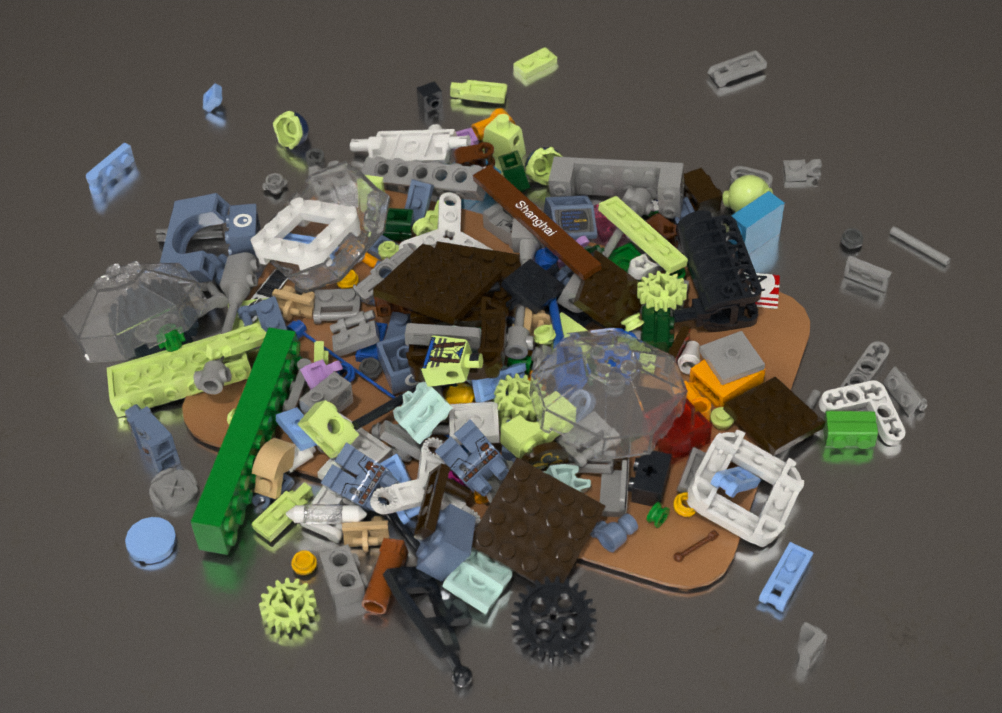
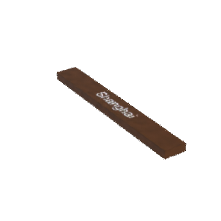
M491 165L473 175L475 183L583 281L602 269L601 263Z

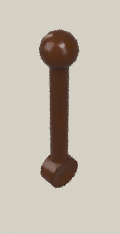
M716 530L711 531L707 537L682 552H676L674 560L681 562L684 556L710 540L714 541L718 538L719 534Z

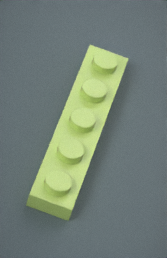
M617 196L599 203L598 210L663 269L669 271V274L687 266L688 259Z

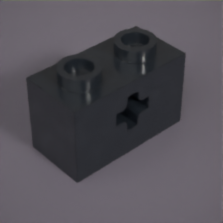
M642 449L640 458L636 457L634 461L633 472H636L635 477H630L628 491L632 492L631 502L652 507L657 502L662 504L671 468L672 454Z

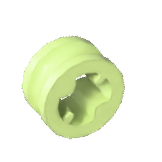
M421 218L413 224L412 230L416 236L434 231L435 227L428 218Z
M636 313L620 322L621 325H625V331L629 332L644 324V321L639 319L640 313Z

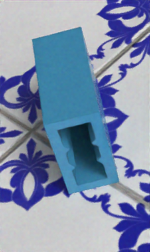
M770 191L732 215L737 222L749 254L780 234L785 203ZM728 240L734 245L737 244L735 240Z

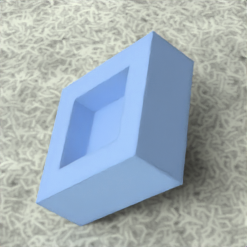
M215 83L203 95L204 110L211 112L221 104L223 99L221 86Z

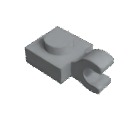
M805 159L783 161L785 182L805 181L807 176H820L821 160L814 159L805 164Z

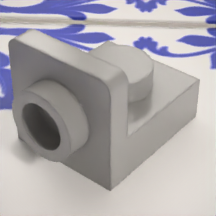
M804 622L801 627L800 639L804 642L798 650L800 654L798 665L808 671L825 649L828 636L822 629L808 622Z

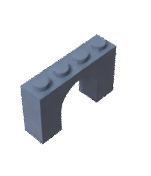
M214 193L174 202L156 276L160 281H167L170 286L173 283L178 286L213 280L217 261L205 251L186 253V247L191 237L198 230L207 226L226 223V215L228 214L230 204L220 195Z

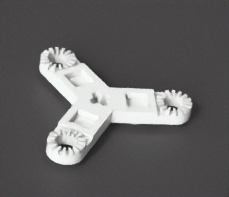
M451 192L440 196L438 204V229L407 239L399 245V250L403 248V244H407L415 251L422 244L435 247L436 242L439 241L493 250L460 231L461 199L457 194ZM451 200L455 205L448 206L444 202Z
M434 437L425 440L420 452L416 480L393 484L385 488L380 487V489L378 488L374 491L370 504L376 512L389 514L421 506L429 472L441 463L446 464L437 454H431L432 452H429L428 447L439 448L443 444L442 440H438L439 438L434 439ZM444 493L440 510L443 511L451 503L475 516V531L481 521L477 511L474 512L465 502ZM378 497L387 498L390 504L386 506L385 504H380Z

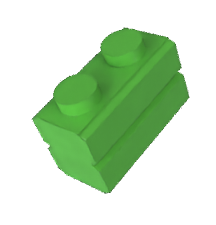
M825 412L824 421L826 423L823 428L825 446H833L838 449L846 446H857L861 449H867L871 446L875 447L878 436L875 412Z

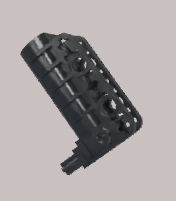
M707 210L687 214L678 222L676 235L683 255L688 259L687 266L698 298L692 299V306L689 308L672 310L674 322L694 320L696 327L703 326L704 329L711 332H722L754 326L758 321L756 302L761 298L762 287L736 220L729 215L712 217L711 212ZM722 224H726L727 226H729V232H726L727 229L725 225ZM728 240H735L737 244L734 245ZM745 273L749 274L750 277L746 278ZM745 309H747L748 316L751 318L744 316Z

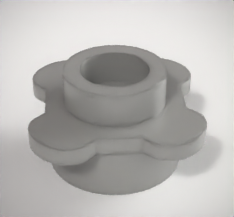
M273 173L266 177V183L262 184V188L270 190L273 194H279L282 188L288 185L286 179H282L280 174Z

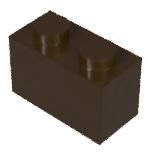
M702 167L684 173V197H688L694 211L707 210L711 213L720 211L723 194L719 188H716L710 175H707Z

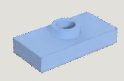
M296 407L276 414V422L299 450L303 451L317 444L297 425L304 415Z

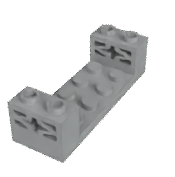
M554 156L549 176L550 197L577 195L624 197L629 187L633 190L635 188H644L649 191L653 199H658L660 214L665 218L674 219V217H679L681 219L684 198V163Z

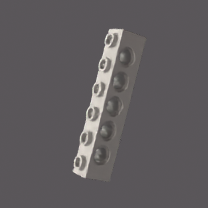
M376 156L375 158L366 157L361 175L383 177L384 189L408 194L411 179L433 184L432 196L437 197L451 192L457 194L460 199L483 201L486 193L473 181V175L483 169L478 165L468 167L457 163L446 165L436 161L424 163L420 160L404 161L400 158L391 160Z

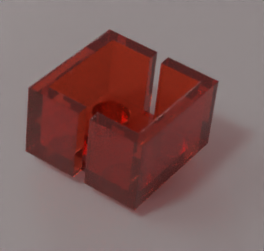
M683 393L643 415L642 434L654 447L658 446L659 452L672 454L671 465L688 456L693 447L700 449L709 444L711 440L712 424L699 410L695 412V406Z

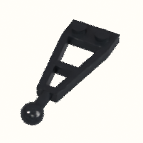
M416 566L387 568L383 577L393 596L437 656L448 660L453 670L451 675L453 683L458 687L468 686L473 679V674L470 668L461 664L457 656L461 649L453 626H448L437 608L443 597L435 578L418 570ZM428 592L436 617L426 618L409 594ZM434 629H441L445 643Z

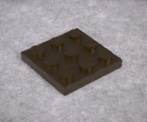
M595 250L591 255L601 263L602 269L584 281L581 279L573 304L607 329L620 328L625 331V325H621L620 322L636 313H640L642 304H640V299L637 298L639 281Z
M776 376L726 402L723 408L773 457L822 430L826 423Z

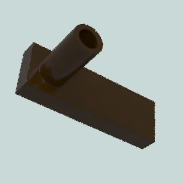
M443 463L428 474L413 535L414 538L420 541L435 533L444 493L465 502L471 492L469 487L448 478L450 467Z

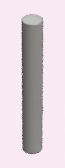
M895 226L891 229V235L946 266L950 263L951 258Z

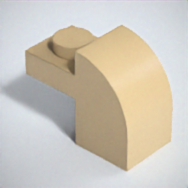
M273 438L263 445L257 454L252 469V474L256 475L255 493L273 499L281 496L283 474L293 467L295 444Z

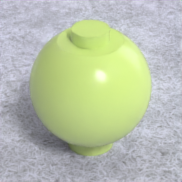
M745 175L736 179L731 184L729 190L724 191L723 203L726 208L731 207L732 211L736 213L766 192L770 191L773 194V191L762 178L754 175Z

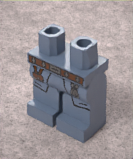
M135 404L125 411L135 445L139 450L142 448L146 455L151 456L157 473L173 468L181 463L175 449L176 446L172 434L159 422L147 406L141 409Z
M470 419L454 433L471 453L470 456L452 436L437 448L435 452L473 492L476 491L480 495L485 496L492 489L487 480L494 474L499 480H502L506 477L509 469L506 465L507 461Z
M347 442L335 459V462L342 469L356 476V478L332 464L321 481V484L326 489L355 505H359L368 512L369 510L375 511L371 507L370 500L376 489L400 483L388 468L369 458ZM378 497V501H380V504L382 503V505L385 504L386 506L387 501L381 497Z

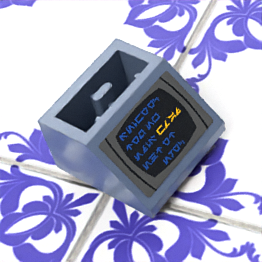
M587 195L545 197L544 213L574 240L581 236H586L588 240L597 239L594 207Z

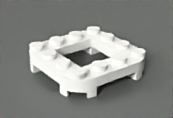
M299 197L293 199L289 206L280 211L259 233L253 236L251 243L261 264L266 265L272 259L297 264L301 272L308 273L310 267L324 264V267L332 263L330 254L349 235L357 237L360 235V221L354 206L349 207L336 203L320 202L318 200H303V198ZM311 221L329 224L310 244L283 239L296 226L306 227Z
M736 430L735 433H719L708 447L688 487L687 503L702 516L744 540L760 547H765L774 541L785 528V522L799 492L804 486V480H801L800 474L795 468L797 464L795 461L788 458L784 462L775 456L773 457L770 453L743 439L744 432ZM730 461L773 485L759 517L716 493L718 488L711 485L714 475L718 471L726 470Z

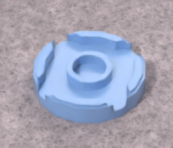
M160 517L141 519L132 525L125 539L130 556L138 562L144 561L145 564L160 562L170 556L177 542L174 527L169 521Z

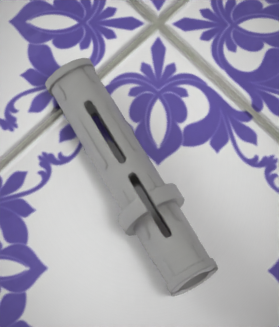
M223 225L204 227L198 230L190 240L224 238L222 232ZM168 228L156 229V234H158L156 235L157 242L165 241Z

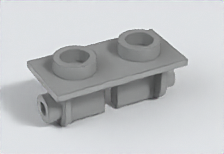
M894 366L883 384L906 414L911 417L916 409H919V411L926 409L927 400L921 396L918 390H914V385L907 378V374Z

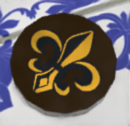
M556 442L537 445L532 449V453L529 455L526 453L521 459L542 471H547L550 465L567 464L569 460L565 447H561Z

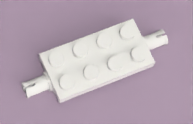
M455 129L378 131L376 137L352 139L350 142L352 152H368L369 158L380 156L394 160V158H400L404 161L420 160L424 163L436 161L446 165L453 149L471 146L470 136H457Z

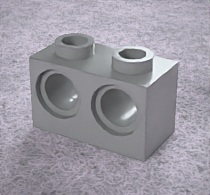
M334 371L299 399L301 412L305 415L315 403L324 400L334 404L338 413L342 412L354 402L351 383Z
M348 544L319 553L321 567L336 608L363 600L364 589L367 588L368 583L365 574H359L357 568L360 567L357 553H351Z

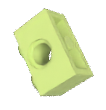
M324 400L315 403L297 425L330 458H335L339 455L346 442L351 445L359 434L354 430L353 424L337 412L338 410L334 404ZM328 423H330L332 427V432L328 430Z

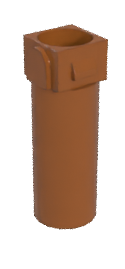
M383 539L379 549V557L361 602L362 607L373 614H384L386 612L392 592L383 574L387 568H398L405 565L409 552L404 540Z

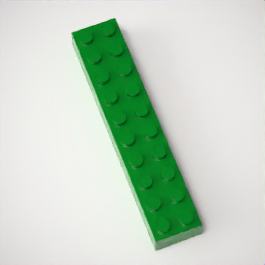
M268 327L191 519L192 529L199 550L228 555L231 546L236 544L238 527L244 523L246 506L251 503L253 498L256 475L252 474L255 459L263 445L275 438V429L279 426L276 422V414L282 413L284 401L289 399L291 383L296 380L297 363L300 359H303L300 356V342L297 341L296 331Z

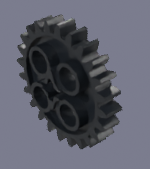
M546 576L545 584L541 585L536 579L534 589L526 585L527 595L523 593L518 594L522 603L514 602V608L518 611L512 612L511 616L518 621L512 623V629H520L515 633V638H524L521 642V647L524 648L529 645V655L538 651L539 660L546 654L548 655L549 662L553 661L554 655H558L559 660L563 662L564 654L567 653L572 659L574 657V649L580 653L583 652L581 643L590 644V639L586 635L594 636L595 630L589 626L597 624V619L591 618L596 615V609L589 608L593 604V599L585 600L587 590L578 592L579 583L570 587L569 578L562 584L560 583L559 576H556L554 583H550L548 576ZM566 599L572 605L569 608L563 609L558 606V602ZM536 604H542L546 609L542 613H536L532 610V607ZM573 613L577 614L576 617H572L570 615ZM555 615L558 622L553 623L550 616ZM533 620L539 621L536 624H531ZM571 624L577 630L572 634H567L562 628L565 625ZM540 629H546L551 634L548 638L542 639L536 633Z

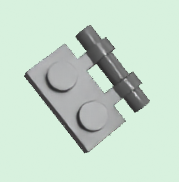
M373 309L367 312L360 311L354 317L342 318L337 320V323L330 325L333 334L340 332L332 336L333 351L336 355L341 357L380 342L378 326L375 320L368 322L376 318Z

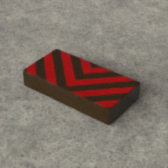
M681 326L666 356L665 373L673 375L678 365V359L684 351L687 342H689L691 327Z

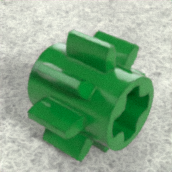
M174 323L163 324L158 329L159 333L155 334L159 348L165 347L168 352L180 349L182 342L186 340L182 326L176 327Z

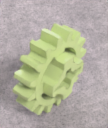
M657 271L656 275L648 273V278L642 277L641 282H638L637 298L640 299V304L646 303L647 309L655 307V311H658L659 308H663L667 312L668 308L671 307L675 310L676 304L682 306L683 300L687 299V284H684L683 278L678 279V274L670 276L669 271L665 274Z
M515 373L514 378L506 375L505 380L501 379L494 392V403H499L498 410H505V417L512 415L515 418L521 415L525 420L529 417L533 421L536 415L538 416V403L545 400L547 393L541 392L543 389L542 385H535L536 379L529 381L528 375L520 378L518 373Z
M286 578L284 584L277 580L275 581L276 587L267 586L268 594H261L262 602L259 603L262 619L267 621L269 628L275 625L277 632H280L282 628H286L287 633H290L291 627H295L299 631L301 630L300 624L302 622L307 625L310 623L308 616H315L314 608L317 607L314 591L309 590L307 583L300 585L299 579H296L294 583H290L289 578Z

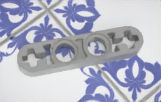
M880 341L872 342L840 387L852 385L850 382L853 380L860 381L861 383L873 381L888 359L889 347ZM881 352L877 355L876 359L873 358L874 353ZM863 365H869L874 370L865 371L861 367ZM850 393L849 400L857 402L858 398L856 395Z

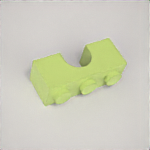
M556 392L538 403L539 422H529L521 415H518L502 425L500 443L515 457L522 459L526 453L528 455L532 453V449L535 446L552 442L565 431H570L575 426L576 408Z

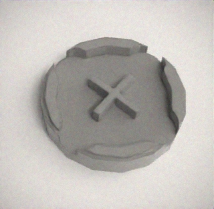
M177 467L159 472L152 479L149 488V495L153 505L165 512H178L188 508L194 503L199 492V485L195 475L187 469L183 468L181 470L177 469Z

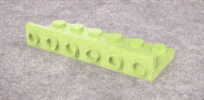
M218 335L182 345L180 349L173 352L165 350L107 367L109 399L116 416H125V411L135 404L141 409L146 406L152 408L185 398L186 396L202 393L203 391L198 390L195 386L194 373L203 370L205 363L210 361L206 356L207 344L213 343V341L218 339ZM247 351L224 357L223 364L230 369L232 375L231 381L225 382L224 386L248 379L252 368Z

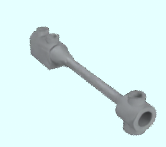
M629 187L622 199L640 217L643 214L648 216L654 206L651 203V194L644 188H635L633 190ZM618 227L604 247L605 251L602 252L607 258H609L624 234ZM574 273L557 303L572 312L580 313L582 310L576 307L573 302L581 278Z
M513 218L512 248L513 253H520V263L522 266L530 258L533 260L539 244L542 243ZM521 304L516 306L514 326L506 331L505 355L512 359H522L527 356L528 350H534V336H530L529 331L523 327L526 307Z
M243 252L230 255L227 258L220 287L228 298L229 308L221 334L232 331L238 308L250 294L251 287L258 285L255 273L262 271V264L251 253ZM224 356L221 359L208 361L205 363L203 370L194 373V383L198 390H202L207 394H218L222 391L224 383L231 381V371L223 364Z

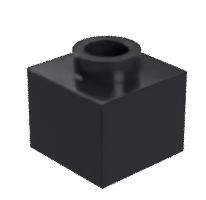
M435 81L416 88L417 101L424 112L443 106L442 90Z

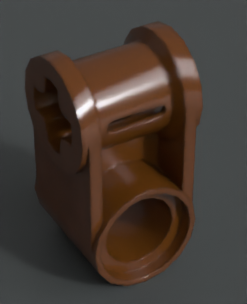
M482 142L471 146H463L453 152L455 163L462 166L471 167L472 165H478L483 169L489 165L493 168L495 166V159L493 157L494 146L491 143Z
M656 213L645 221L678 249L679 243L676 239L677 225L671 223L660 213Z

